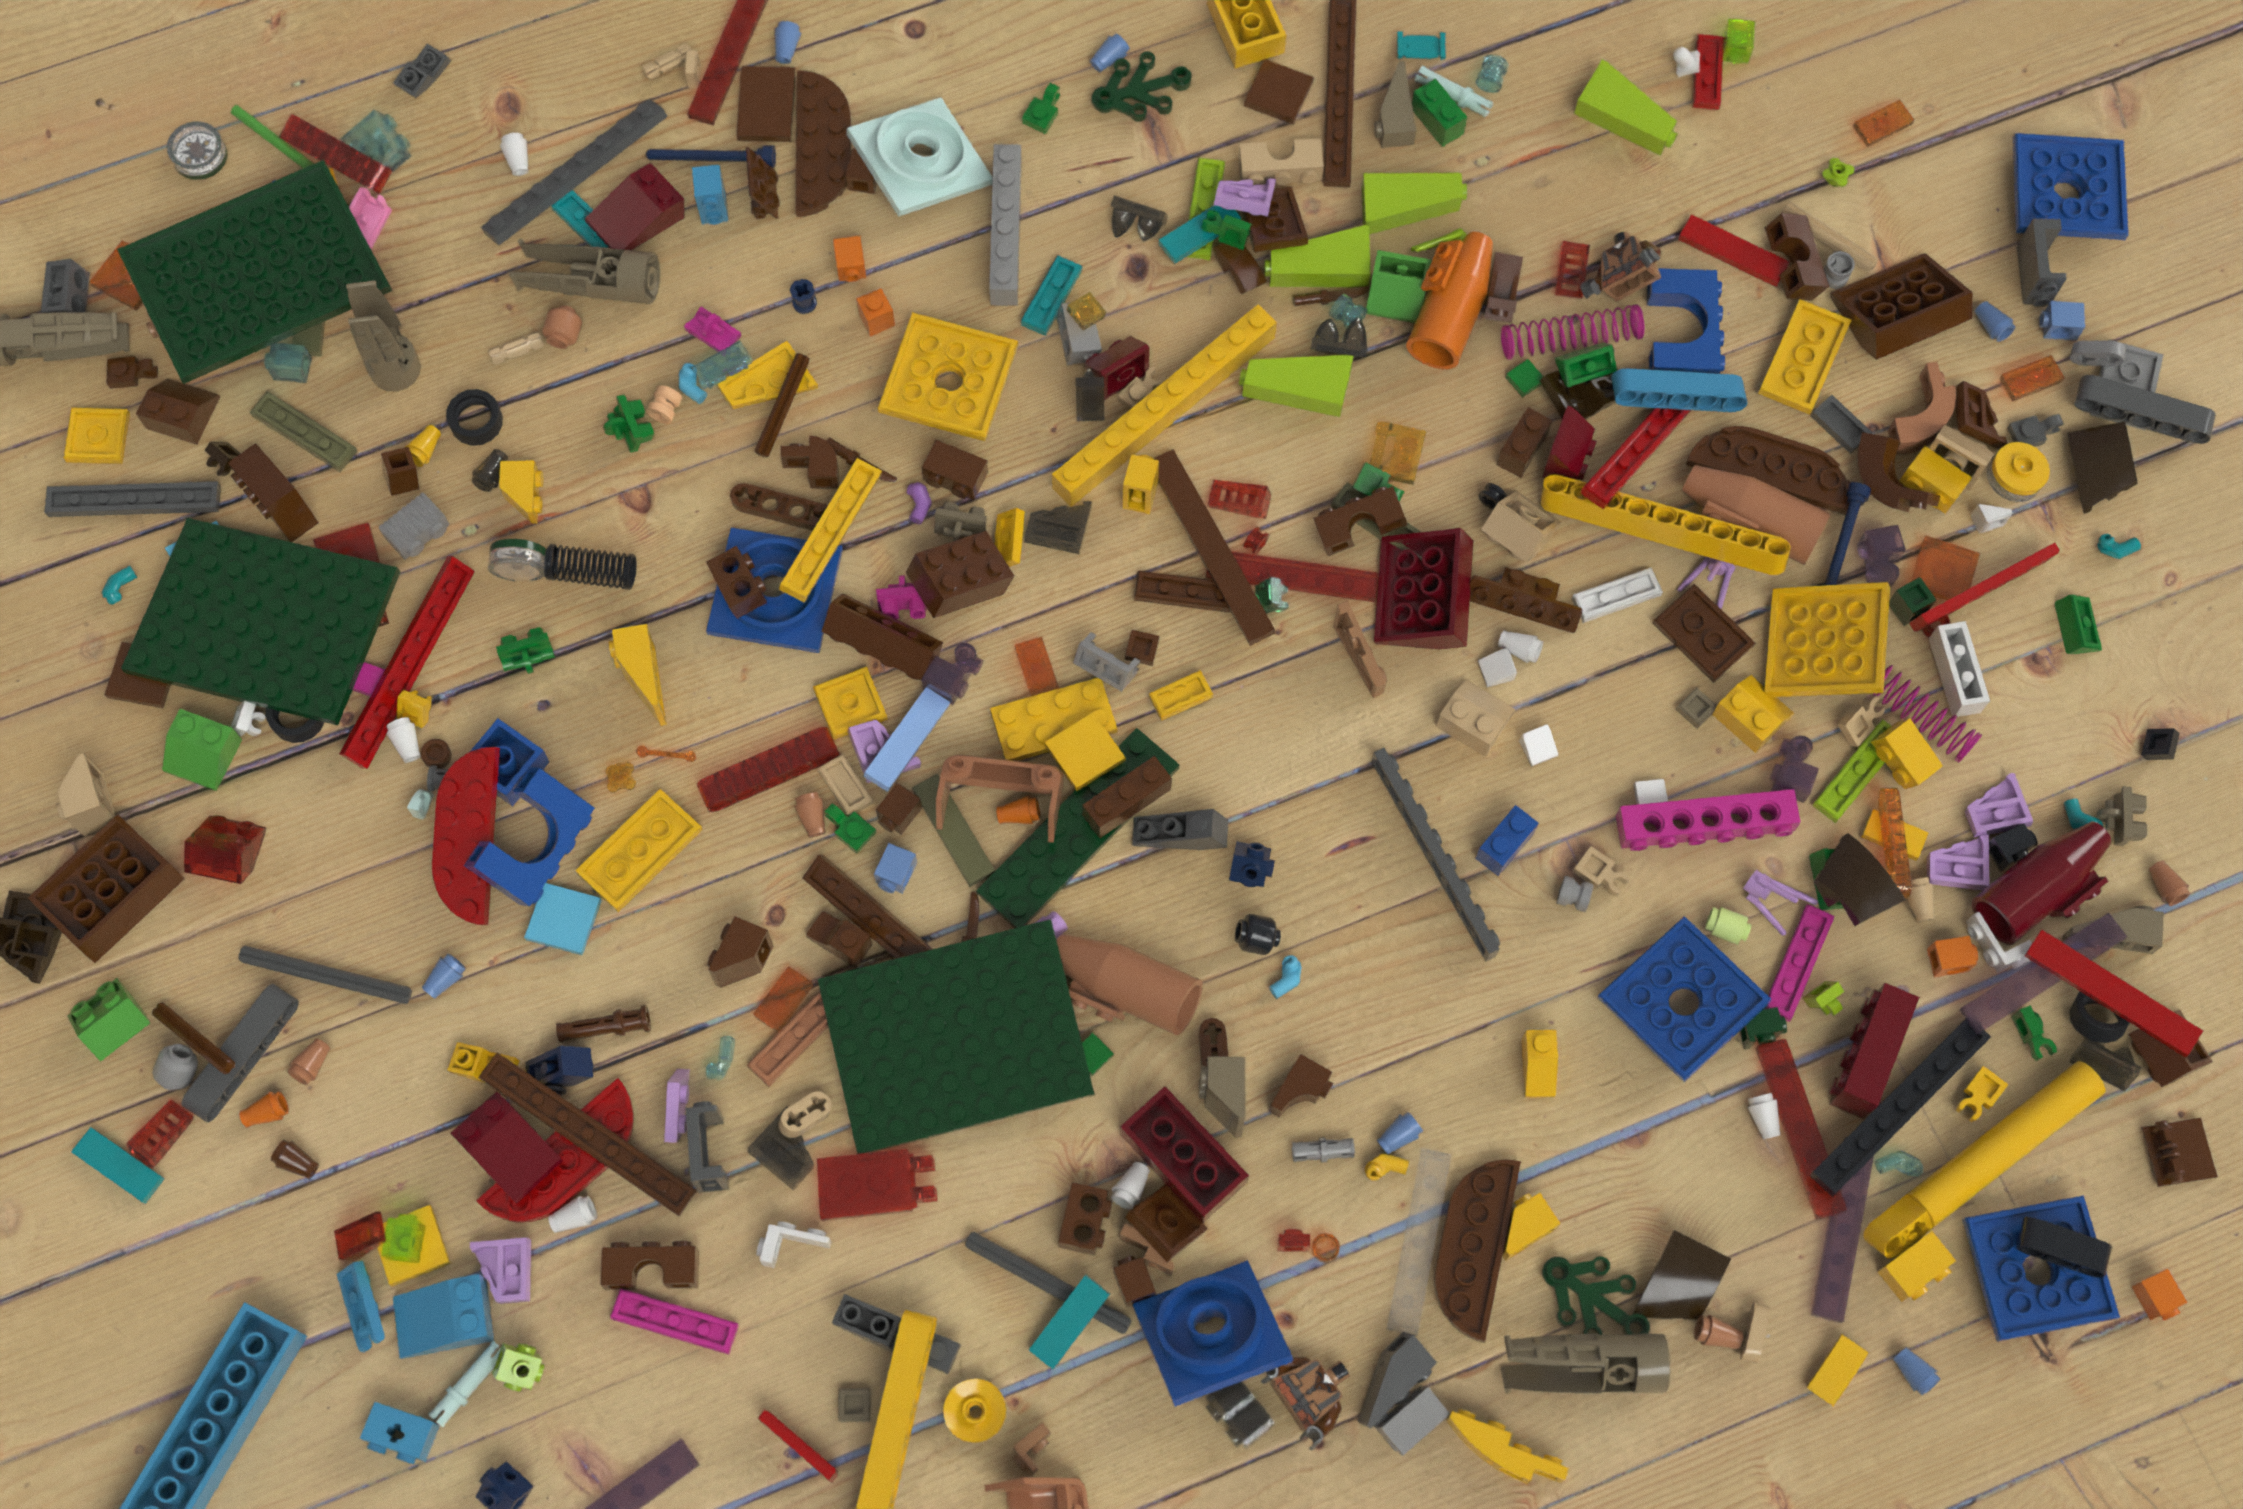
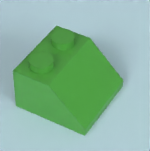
M179 709L166 735L162 770L217 791L242 739L232 727Z

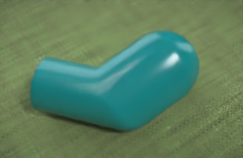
M2103 534L2099 537L2097 547L2102 554L2115 559H2121L2139 551L2141 544L2136 537L2118 543L2110 534Z
M131 566L120 570L108 578L101 591L102 597L106 598L108 604L113 605L122 600V595L118 591L120 587L138 578Z
M2077 798L2064 802L2069 823L2073 829L2092 821L2103 826L2100 819L2081 811Z

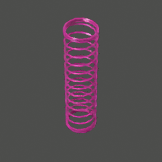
M1633 304L1632 306L1627 305L1624 311L1620 307H1616L1614 312L1607 308L1604 310L1603 315L1596 310L1592 316L1588 312H1584L1582 318L1575 313L1571 320L1566 315L1562 317L1561 321L1553 317L1550 324L1545 318L1541 320L1539 325L1536 321L1532 320L1529 327L1524 322H1521L1518 328L1513 323L1510 325L1506 324L1501 328L1503 352L1507 360L1514 358L1515 346L1511 326H1513L1517 332L1519 356L1523 358L1524 350L1520 330L1524 324L1528 332L1529 352L1533 356L1534 344L1531 335V325L1535 323L1538 328L1539 348L1543 355L1545 353V344L1541 327L1543 321H1545L1549 328L1550 349L1554 353L1556 347L1552 331L1553 320H1556L1559 324L1561 349L1565 351L1566 339L1562 327L1564 318H1567L1569 321L1571 345L1575 350L1577 348L1576 334L1573 326L1575 316L1580 320L1581 341L1583 347L1586 348L1587 334L1583 323L1586 314L1591 320V336L1593 344L1596 345L1598 344L1597 329L1594 323L1596 313H1599L1602 319L1603 342L1608 343V330L1604 319L1607 311L1612 316L1614 341L1618 343L1619 330L1615 319L1618 309L1623 315L1622 327L1624 338L1626 341H1629L1630 331L1625 315L1627 308H1630V323L1633 335L1639 340L1643 338L1645 333L1643 312L1638 304Z
M1890 665L1885 670L1884 680L1892 670L1893 665ZM1899 672L1884 687L1885 691L1891 685L1882 700V705L1887 704L1901 691L1891 707V712L1896 711L1911 697L1903 709L1900 719L1909 715L1921 703L1911 718L1914 724L1931 709L1921 724L1919 732L1925 731L1939 718L1927 737L1928 740H1931L1949 724L1939 739L1937 747H1941L1959 730L1947 748L1946 755L1953 752L1969 736L1955 758V761L1960 763L1982 737V734L1977 732L1973 737L1976 729H1972L1952 748L1966 726V722L1961 723L1943 740L1955 722L1957 715H1953L1933 734L1947 713L1948 708H1944L1924 727L1937 707L1939 700L1933 702L1914 721L1930 694H1925L1905 713L1919 692L1920 686H1917L1896 706L1911 683V679H1908L1887 699L1902 675V672ZM1873 693V696L1878 697L1881 693Z

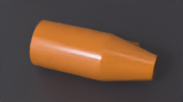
M1470 232L1463 241L1460 239L1439 243L1421 285V289L1428 291V294L1406 343L1408 352L1419 362L1437 369H1452L1458 365L1488 292L1493 241L1489 236L1481 232Z

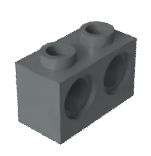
M72 259L46 262L41 313L86 312L90 272Z

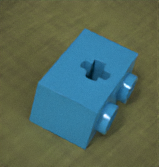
M720 165L692 167L694 195L701 223L717 225L721 222L729 221L726 190Z
M374 1402L360 1439L368 1442L367 1449L385 1455L386 1450L389 1449L398 1452L396 1459L414 1465L416 1459L426 1462L440 1425ZM396 1430L405 1433L402 1440L393 1437Z

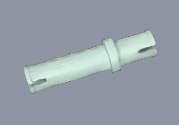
M1425 66L1419 69L1418 72L1427 76V79L1421 75H1416L1415 82L1425 85L1436 78L1451 98L1458 102L1459 107H1467L1483 117L1489 114L1490 111L1482 108L1480 105L1491 109L1493 101L1473 93V89L1470 87L1464 88L1438 75Z
M493 1340L453 1387L449 1386L446 1391L448 1393L428 1413L435 1420L443 1410L445 1411L436 1421L440 1426L444 1427L458 1408L468 1403L466 1399L494 1369L500 1350L491 1357L499 1347Z

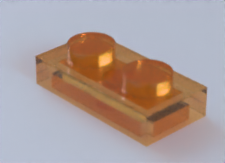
M2052 355L2005 372L1999 379L2013 402L2060 384L2065 377Z
M1042 637L1014 645L1030 697L1059 689Z
M788 966L753 1014L754 1017L779 1033L814 986L813 982Z

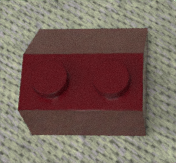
M1129 336L1124 340L1115 341L1103 353H1096L1087 359L1086 363H1084V376L1102 401L1124 389L1135 377L1140 379L1145 376L1146 371L1149 369L1150 347L1147 343Z
M1567 405L1542 475L1544 479L1549 475L1555 474L1583 481L1588 467V464L1583 463L1585 456H1592L1597 443L1596 440L1592 439L1595 428L1571 406Z

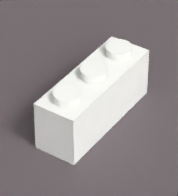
M1966 621L1937 626L1930 636L1929 642L1952 716L1957 715V717L1981 713L1990 702V698Z

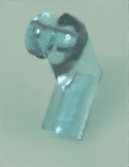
M721 1037L717 1063L710 1062L707 1064V1078H716L718 1081L726 1076L734 1056L735 1039L733 1037Z
M1901 1150L1875 1160V1166L1880 1174L1896 1169L1906 1175L1917 1177L1923 1172V1164L1920 1160Z

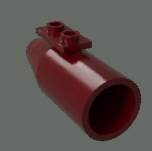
M2092 821L2038 845L1972 899L1971 904L1974 914L1980 912L1995 938L2007 945L2015 944L2049 915L2050 917L2065 918L2075 915L2080 910L2079 906L2084 901L2098 896L2102 892L2100 888L2109 882L2106 876L2099 877L2094 868L2112 844L2110 834L2102 825Z

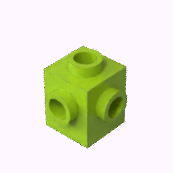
M503 1343L492 1374L496 1380L505 1382L503 1386L519 1392L523 1388L532 1390L534 1382L540 1381L544 1371V1364L541 1363L542 1358L538 1353H535L536 1348L533 1346L518 1343V1346L515 1347Z

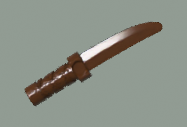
M1370 286L1327 292V289L1320 290L1319 293L1293 295L1294 306L1314 303L1327 305L1329 302L1362 296L1370 291Z
M832 438L827 439V442L834 448L836 455L847 460L846 463L850 466L858 458L878 468L861 458L859 452L851 451ZM878 468L882 471L880 480L887 482L897 481L895 476Z
M971 892L966 936L962 937L961 942L977 937L979 900L976 892Z

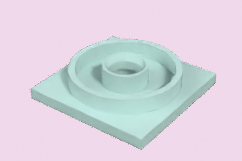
M942 98L847 128L846 134L898 217L990 186L993 183L992 175ZM916 144L926 145L932 149V156L917 155L910 148Z

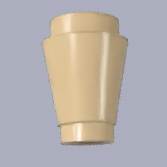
M1925 877L1906 881V889L1903 891L1917 922L1935 919L1933 884H1930L1929 878Z

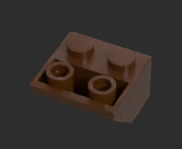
M734 916L731 924L727 923L720 937L723 941L718 951H712L707 963L715 985L722 988L762 972L774 947L767 929Z

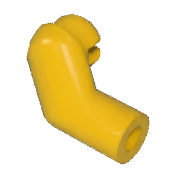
M1382 1153L1366 1164L1364 1171L1367 1178L1372 1181L1379 1180L1389 1171L1406 1175L1409 1160Z

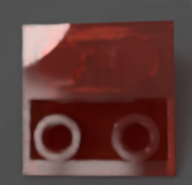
M210 815L184 842V872L242 884L254 870L266 833V827L255 825L249 821L239 822L227 819L221 815Z

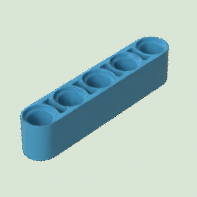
M1625 368L1617 370L1611 377L1615 401L1620 406L1737 412L1744 409L1748 403L1743 379L1739 375Z

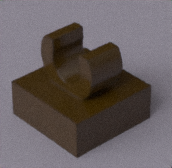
M210 441L205 449L211 456L207 460L206 465L208 467H216L219 463L220 468L216 474L218 476H227L231 471L228 462L240 453L228 442Z

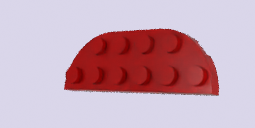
M499 747L480 748L460 757L445 773L436 797L432 853L434 885L441 900L451 912L459 918L477 925H488L491 885L467 869L464 864L480 841L494 844Z
M617 1078L581 1110L629 1142L634 1125V1110L627 1089L621 1080ZM554 1132L545 1142L563 1162L516 1204L495 1183L476 1202L487 1212L503 1220L511 1222L541 1220L567 1205L606 1171L608 1167L559 1133Z

